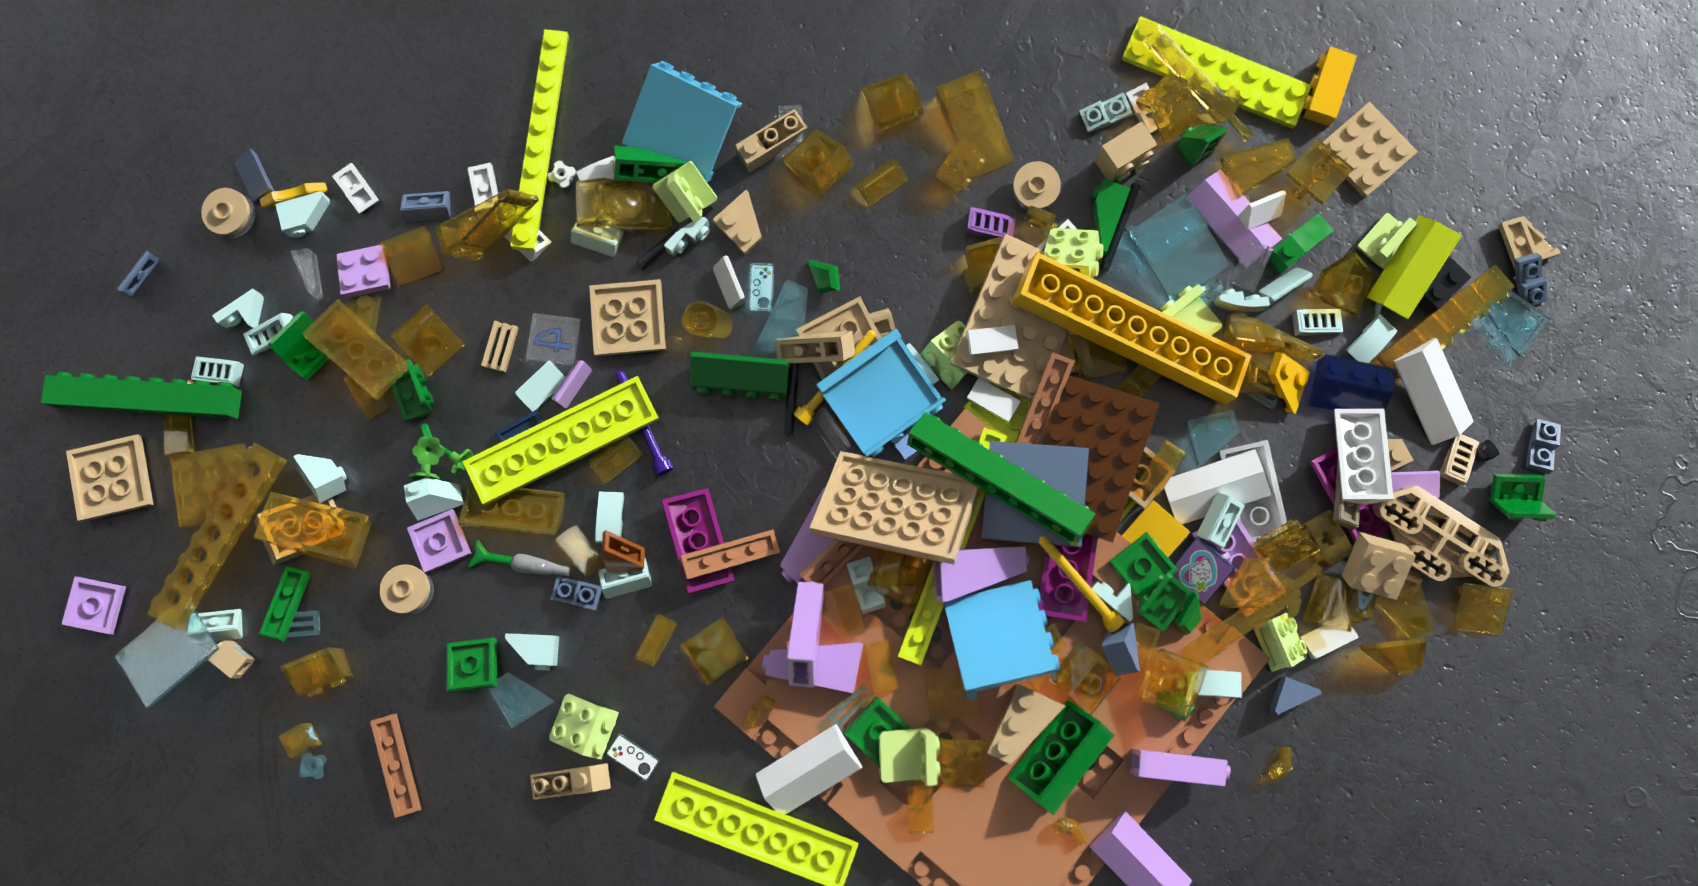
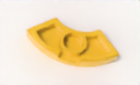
M304 183L295 188L270 192L259 200L263 208L276 207L275 204L320 191L325 193L327 187L325 183Z

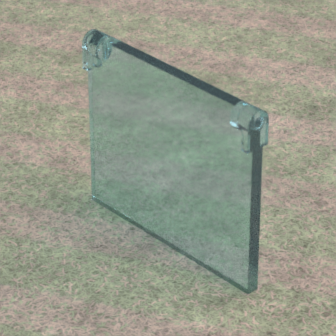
M1184 193L1128 231L1169 299L1174 303L1181 298L1178 294L1190 285L1191 288H1194L1197 284L1201 285L1230 265L1187 193Z
M184 597L119 651L115 658L122 666L145 707L150 708L220 648L195 611L191 601Z

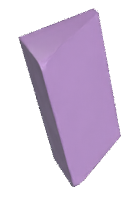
M577 360L552 396V400L560 406L567 408L592 369L584 361Z
M1439 471L1391 472L1393 492L1415 485L1439 499ZM1404 495L1398 497L1404 502L1418 501L1416 498L1414 501H1410Z

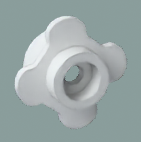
M557 161L554 164L555 168L548 174V179L551 182H556L562 188H566L572 181L576 171L573 167L564 165L562 161Z

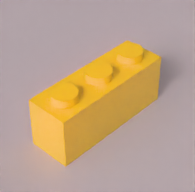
M1329 47L1325 54L1321 53L1316 67L1319 68L1318 73L1313 75L1310 82V88H1313L1311 95L1306 96L1303 106L1306 109L1303 118L1327 126L1334 122L1337 118L1357 55L1333 47Z

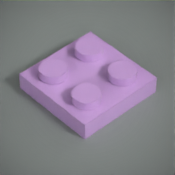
M383 244L337 254L340 294L343 299L390 289L387 254Z
M453 509L407 528L424 573L431 572L472 554L456 512Z
M75 576L62 625L113 634L126 586Z

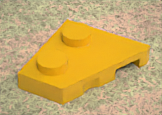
M1275 352L1268 376L1275 385L1278 397L1284 398L1287 404L1284 408L1285 411L1290 414H1296L1310 372L1286 354Z

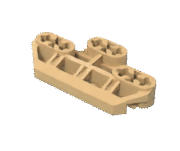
M1415 485L1401 488L1402 490L1393 492V501L1375 503L1373 505L1374 514L1388 523L1395 542L1405 544L1413 553L1416 552V555L1436 565L1439 569L1436 573L1433 568L1414 558L1411 567L1424 576L1437 581H1444L1447 578L1473 577L1479 582L1492 587L1501 586L1506 581L1510 571L1501 539L1422 488ZM1404 495L1410 501H1414L1415 498L1418 501L1411 510L1409 508L1410 505L1398 497ZM1389 505L1388 508L1397 512L1402 517L1409 518L1412 524L1408 526L1405 521L1398 519L1399 517L1387 513V510L1384 509L1385 506ZM1429 512L1439 518H1444L1445 516L1447 520L1439 528V523L1425 516ZM1457 530L1469 538L1473 535L1476 536L1470 547L1467 546V541L1455 534ZM1493 547L1497 549L1499 565L1496 563L1497 560L1484 553L1486 549L1493 550ZM1470 558L1471 561L1479 564L1480 567L1490 570L1493 577L1491 578L1490 575L1482 572L1481 569L1471 566L1468 559Z

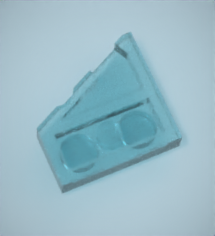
M1233 409L1185 422L1197 466L1204 464L1240 432Z
M511 673L498 678L497 687L488 688L511 728L518 726L554 703L553 699Z

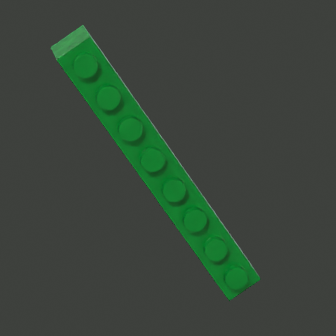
M56 372V376L45 375L41 404L67 409L238 419L242 391L234 388L233 384L228 382H218L217 386L200 380H196L194 384H187L185 380L172 379L171 383H168L159 378H148V381H141V378L125 376V380H119L118 377L112 375H102V378H95L94 375L80 373L79 377H72L70 373Z
M924 412L909 432L908 446L1073 546H1077L1091 525L1095 513L1086 505L1075 502L1064 492L1057 491L1047 485L1044 480L1033 477L1022 467L1013 465L1005 460L1002 455L993 453L980 442L963 435L957 428L946 425L937 416H931Z

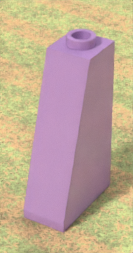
M826 487L821 490L780 564V567L783 569L780 574L790 584L793 581L797 584L801 582L803 578L799 574L834 540V538L810 533V525Z
M1026 547L959 550L955 565L933 560L936 601L948 602L1027 572L1029 554L1026 551Z
M798 582L787 657L789 686L814 688L823 607V584Z
M863 643L818 646L814 685L853 693ZM789 649L770 650L769 655H764L762 669L766 670L765 675L788 680L787 657Z
M1132 749L1130 774L1139 777L1225 786L1226 781L1230 778V766L1227 765V760Z

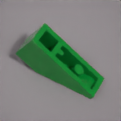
M1199 125L1195 129L1189 127L1180 134L1181 138L1177 146L1193 167L1213 154L1228 130L1225 127Z
M614 146L613 175L614 180L656 183L687 163V161L639 147Z
M1105 178L1101 186L1096 184L1091 197L1095 199L1093 214L1095 230L1098 231L1100 244H1103L1102 258H1104L1108 251L1131 189Z
M1318 213L1272 249L1265 258L1281 275L1334 230Z

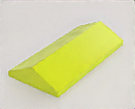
M1420 215L1415 221L1417 223L1416 226L1404 238L1367 296L1373 302L1406 319H1409L1462 237L1459 233L1441 223Z

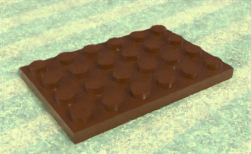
M1069 375L1060 400L1054 405L1041 445L1089 448L1085 505L1095 513V516L1085 534L1113 543L1159 403Z

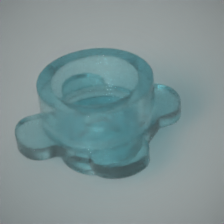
M305 753L302 756L300 775L303 778L313 776L315 779H321L324 776L323 767L327 762L326 756L322 754L313 756L311 753Z

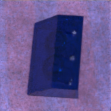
M1325 354L1317 360L1309 406L1332 411L1334 409H1384L1385 412L1394 392L1397 369Z

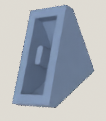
M1134 623L1123 624L1112 633L1107 631L1101 647L1115 676L1140 672Z
M1279 677L1269 708L1270 714L1278 715L1322 693L1320 689L1288 677Z

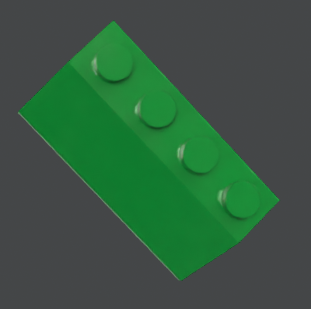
M691 352L690 385L693 390H696V393L710 394V391L720 392L722 396L729 397L734 396V393L744 394L743 397L756 399L758 395L767 396V399L781 401L782 397L787 398L788 360Z
M1068 699L1063 704L1065 707L1046 726L1007 777L1008 780L1052 815L1060 808L1114 737V734L1102 722Z

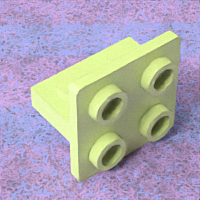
M689 161L653 184V189L678 223L683 222L689 217L695 223L702 218V209L717 200L716 194L692 161Z
M1386 213L1361 240L1357 248L1384 270L1404 238L1417 223L1412 218H1408L1402 223L1389 213Z
M1289 612L1253 625L1263 652L1270 657L1268 664L1272 672L1285 667H1293L1307 658V647L1304 641L1300 640L1296 631V621L1293 617H1290Z

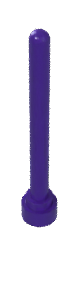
M619 370L616 372L619 385L628 381L623 371ZM649 425L641 428L640 431L654 459L652 469L655 475L658 477L672 471L673 466L669 459L662 456Z

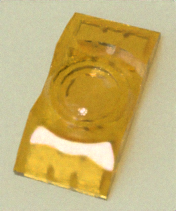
M608 178L587 179L576 182L577 227L672 230V213L653 189L654 183L619 182Z

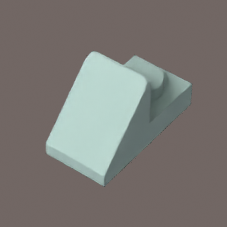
M251 289L212 316L218 324L225 328L236 326L242 318H244L249 326L254 328L259 323L264 297L256 290Z
M1096 582L1091 586V589L1110 610L1118 612L1125 619V623L1133 619L1130 583L1126 584L1116 596L1113 595L1114 590L1104 582L1101 584Z

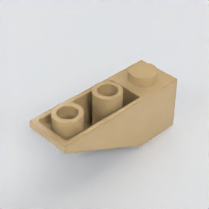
M793 109L735 145L737 155L750 173L769 162L807 130V126L797 111Z
M608 763L530 775L533 800L589 793L611 788Z

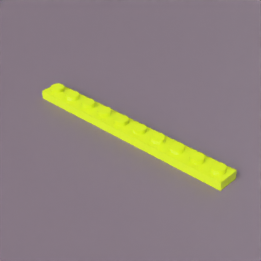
M544 29L510 245L512 249L536 252L568 44V32Z
M984 428L979 442L989 450L990 441L1005 442L1007 436ZM979 489L960 550H965L986 492ZM934 561L898 657L920 666L944 606V602L936 601Z

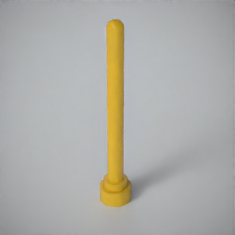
M869 330L854 347L855 355L844 360L838 368L864 351L876 337V333L873 330ZM818 391L807 405L799 406L793 414L808 426L814 419V410L824 400V397Z
M1046 536L1040 537L1039 544L1103 616V625L1110 633L1119 629L1124 624L1125 619L1118 612L1110 610Z

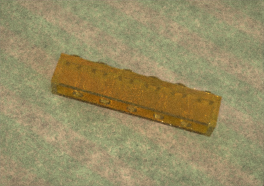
M1496 265L1492 266L1447 301L1440 309L1432 313L1379 355L1377 359L1395 380L1400 378L1394 360L1433 338H1437L1441 348L1444 349L1454 341L1452 336L1458 331L1460 334H1463L1473 326L1471 323L1476 317L1482 319L1492 311L1490 309L1492 304L1495 302L1500 304L1511 295L1508 292L1515 286Z

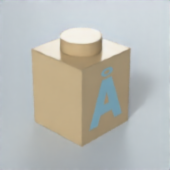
M227 640L215 646L212 651L213 655L209 659L211 663L229 678L240 679L256 660L235 641Z

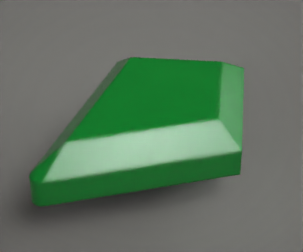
M814 260L807 261L819 293L840 290L837 266Z
M1194 590L1174 622L1186 636L1202 620L1199 594Z

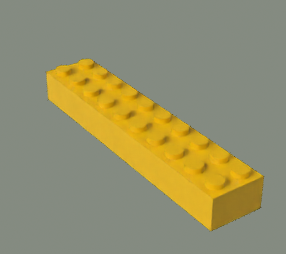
M1038 252L1027 262L1011 302L1222 404L1237 398L1252 356Z

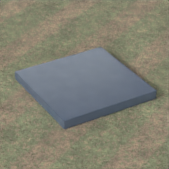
M990 441V451L1002 455L1008 462L1022 467L1028 474L1044 480L1050 487L1064 492L1070 499L1085 505L1089 448ZM985 493L982 539L1039 544V538L1046 536L1053 545L1075 547ZM1082 538L1076 547H1082Z

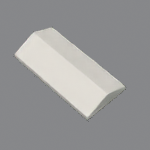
M1437 338L1431 339L1394 360L1430 444L1434 445L1459 436L1474 422Z
M1334 409L1342 501L1362 505L1393 501L1384 409Z
M1268 440L1221 450V460L1255 449L1264 470L1272 495L1244 504L1245 506L1239 517L1253 542L1290 535Z
M1255 449L1173 476L1164 485L1174 517L1182 525L1204 518L1217 493L1228 495L1242 504L1272 495Z
M837 724L756 773V777L764 799L776 812L786 815L862 768V765Z

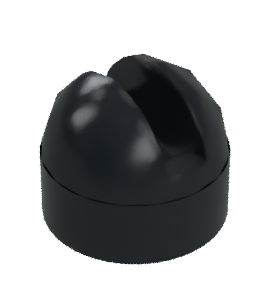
M1487 439L1477 448V455L1480 459L1488 461L1497 457L1499 450L1492 441Z

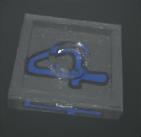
M533 313L526 360L542 363L551 361L553 364L573 366L576 358L581 320L579 318Z

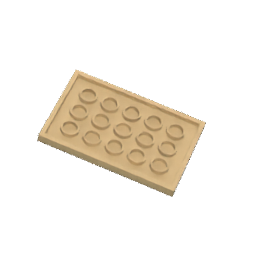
M1004 234L950 365L1032 401L1050 352L1059 353L1068 330L1011 303L1027 262L1036 252L1044 254V251L1008 234ZM1072 268V269H1074V270L1080 272V269ZM1015 325L1018 342L1017 350L969 355L966 331Z
M840 451L810 525V533L955 565L979 488L956 474Z

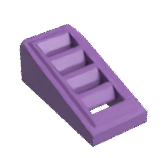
M970 207L966 234L1002 239L1004 234L1013 237L1016 217ZM976 218H981L979 227L975 226ZM985 219L990 220L989 229L984 228ZM994 221H999L998 231L993 230ZM1004 222H1008L1007 233L1002 232Z

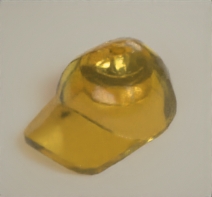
M704 301L689 303L685 307L681 319L685 330L698 337L723 339L730 335L733 328V320L729 313Z

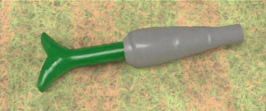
M479 539L475 543L476 553L467 565L468 569H471L478 564L489 562L511 566L514 571L519 573L569 576L571 570L570 567L558 565L527 554H516L511 557L489 553L485 550Z

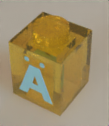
M1348 585L1340 613L1347 615V620L1356 623L1372 620L1378 595L1354 589Z
M301 723L279 736L289 758L301 757L322 745L311 723Z

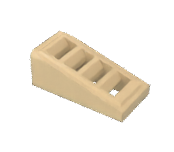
M1463 434L1453 437L1440 469V477L1460 486L1466 484L1479 442ZM1462 441L1471 445L1470 449L1460 446L1459 442ZM1457 450H1459L1461 452L1466 453L1467 456L1464 457L1460 454H1457L1456 452ZM1456 458L1460 461H1463L1464 464L1461 465L1457 462H1454V459ZM1452 466L1460 469V473L1451 470Z

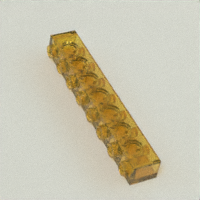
M255 442L245 451L244 460L232 472L229 484L219 493L218 501L213 509L205 515L204 523L200 530L192 536L191 544L187 551L178 558V565L173 573L165 579L164 587L160 594L151 601L148 615L170 628H184L287 463V459ZM259 466V473L253 476L254 468ZM246 487V494L241 498L240 490ZM232 508L233 515L227 519V511ZM219 529L220 535L214 540L213 534ZM205 550L206 558L201 562L200 555ZM190 572H192L193 578L191 582L188 583L187 575ZM178 593L179 601L177 604H174L173 598Z

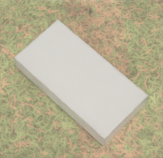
M1015 325L966 331L970 356L1018 349Z
M978 378L967 397V400L1007 423L1021 402L981 378Z

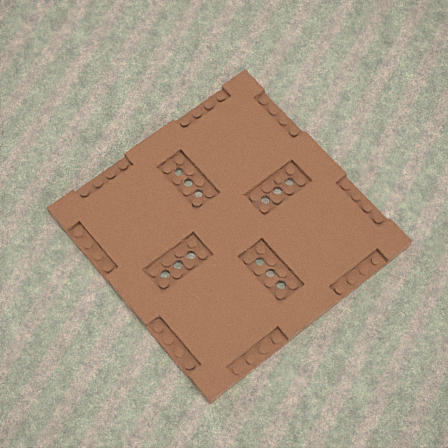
M966 408L950 426L957 428L963 435L978 442L984 428L992 430ZM926 456L917 466L954 474ZM984 496L965 550L1026 547V551L1029 554V565L1027 566V572L966 595L1031 580L1033 589L1038 588L1040 593L1046 551L1040 544L982 539ZM1118 532L1113 543L1098 539L1091 586L1096 582L1100 584L1102 582L1106 583L1114 590V596L1126 584L1108 562L1131 544ZM865 545L848 563L870 556L886 607L865 614L862 613L847 565H845L823 587V607L818 646L863 643L854 692L850 693L814 685V688L789 686L787 679L765 675L766 670L762 669L764 655H769L770 650L789 649L793 613L714 707L776 760H779L837 724L843 734L847 727L877 696L912 729L928 728L937 737L942 732H948L951 735L952 741L950 745L943 747L939 744V751L936 752V761L940 765V776L937 777V785L927 786L921 779L916 785H910L907 781L883 782L880 778V768L843 734L862 768L818 794L834 811L922 886H1088L1105 864L1089 845L1123 810L1139 824L1173 782V780L1139 777L1130 774L1132 749L1191 756L1236 699L1216 698L1215 696H1189L1188 670L1240 672L1243 693L1270 657L1235 628L1224 623L1201 603L1202 620L1190 634L1186 636L1179 630L1174 623L1177 619L1176 617L1163 632L1144 616L1137 613L1140 609L1137 606L1139 600L1131 592L1133 619L1128 623H1134L1140 672L1115 676L1101 647L1108 630L1103 625V616L1089 601L1086 622L1046 617L1047 625H1044L1046 633H1051L1054 645L1050 650L1052 655H1057L1060 670H1056L1057 680H1053L1052 675H1046L976 692V699L967 700L945 606H943L936 624V628L941 630L942 637L936 642L930 640L921 666L898 657L910 625L909 616L912 612H915L933 560ZM895 596H900L904 600V607L900 610H895L891 607L890 601ZM1016 684H1021L1062 705L1067 699L1102 722L1114 734V737L1095 760L1093 767L1085 773L1054 815L1007 779L1039 735L1012 764L1006 763L985 752ZM1163 688L1191 699L1190 702L1195 705L1185 722L1174 718L1156 701Z

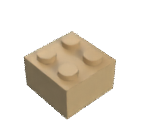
M1141 121L1102 145L1095 163L1107 180L1121 182L1130 176L1129 172L1137 168L1139 171L1150 163L1149 159L1154 156L1153 152L1158 144Z
M1359 532L1342 577L1351 588L1397 600L1416 555L1405 544Z

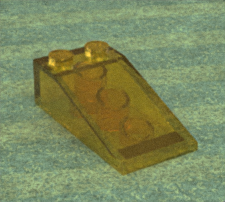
M980 70L937 86L935 98L971 179L1014 162L992 97Z
M506 189L436 226L435 229L442 254L453 255L455 258L465 257L469 258V260L481 259L483 254L491 251L539 201L538 196Z
M339 299L303 332V336L376 401L408 370L405 360Z
M270 492L254 538L331 563L357 568L372 523L365 514Z

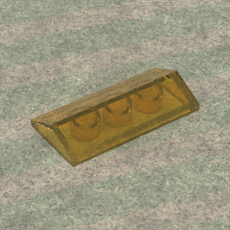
M470 482L458 524L555 536L562 522L565 493L520 488L484 506L473 483Z

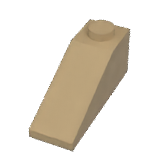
M852 331L825 332L775 340L777 358L788 360V363L844 361L855 355Z

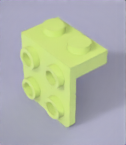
M1053 228L1050 231L1043 255L1069 268L1080 269V273L1093 279L1094 276L1098 275V258L1102 259L1103 244H1100L1098 231Z
M1197 284L1194 288H1191L1189 285L1178 294L1181 298L1175 303L1170 300L1160 308L1163 313L1210 336L1222 327L1220 320L1200 298L1205 291L1200 284Z
M956 321L932 339L920 354L929 367L951 390L968 373L950 365L965 325L960 321Z
M567 694L563 699L549 739L581 755L602 759L619 712Z
M928 728L881 732L879 734L881 780L887 783L921 779L927 786L937 785V777L940 776V765L936 761V752L939 751L938 737Z

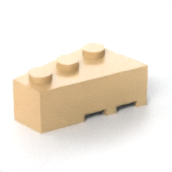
M1016 684L985 752L1006 763L1012 764L1065 706L1021 684Z

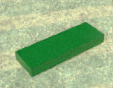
M285 566L259 631V636L285 642L311 573Z

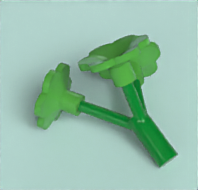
M427 424L419 426L422 437L418 439V443L413 447L412 452L417 457L418 463L421 464L420 472L409 474V478L414 481L426 477L440 480L439 476L430 473L431 465H436L439 462V457H442L444 453L449 456V460L454 462L451 472L455 476H458L466 469L463 461L473 457L470 449H466L460 455L455 451L451 452L440 444L438 438L432 437Z

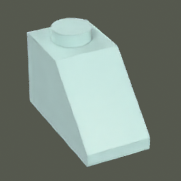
M320 191L275 204L282 231L289 237L294 238L302 237L306 232L313 231L330 204L329 198Z
M300 454L293 456L298 472L319 503L346 491L344 480L347 479L342 467H336L331 459Z
M426 477L404 485L406 503L417 521L464 504L462 489L459 484Z
M505 634V639L527 664L535 665V670H550V666H557L559 636Z

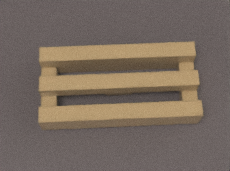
M494 321L482 360V367L506 373L519 329L517 326ZM499 329H501L492 363L489 364ZM507 330L511 331L501 366H497Z

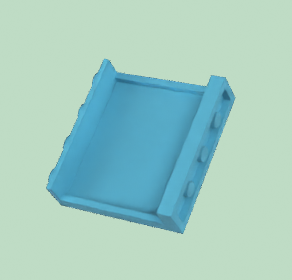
M660 61V63L651 64L622 143L629 147H639L684 160L687 163L692 161L706 182L711 181L715 173L712 171L735 111L742 106V103L736 101L737 97L730 93L723 92L722 94L716 91V87L710 83L702 82L701 84L694 80L695 77L693 75L673 70L674 66L669 63Z
M897 329L886 334L815 385L864 456L871 454L874 457L884 450L883 445L888 441L896 442L904 436L902 431L909 426L912 429L924 412L933 415L943 408L941 404L946 401L944 397L940 396L900 338L902 336Z
M1031 580L961 596L944 602L967 700L976 699V692L1046 675H1052L1053 680H1057L1056 670H1060L1058 657L1051 653L1050 648L1054 647L1050 632H1045L1044 625H1047L1044 610L1039 611L1038 603H1041L1038 588L1033 589Z

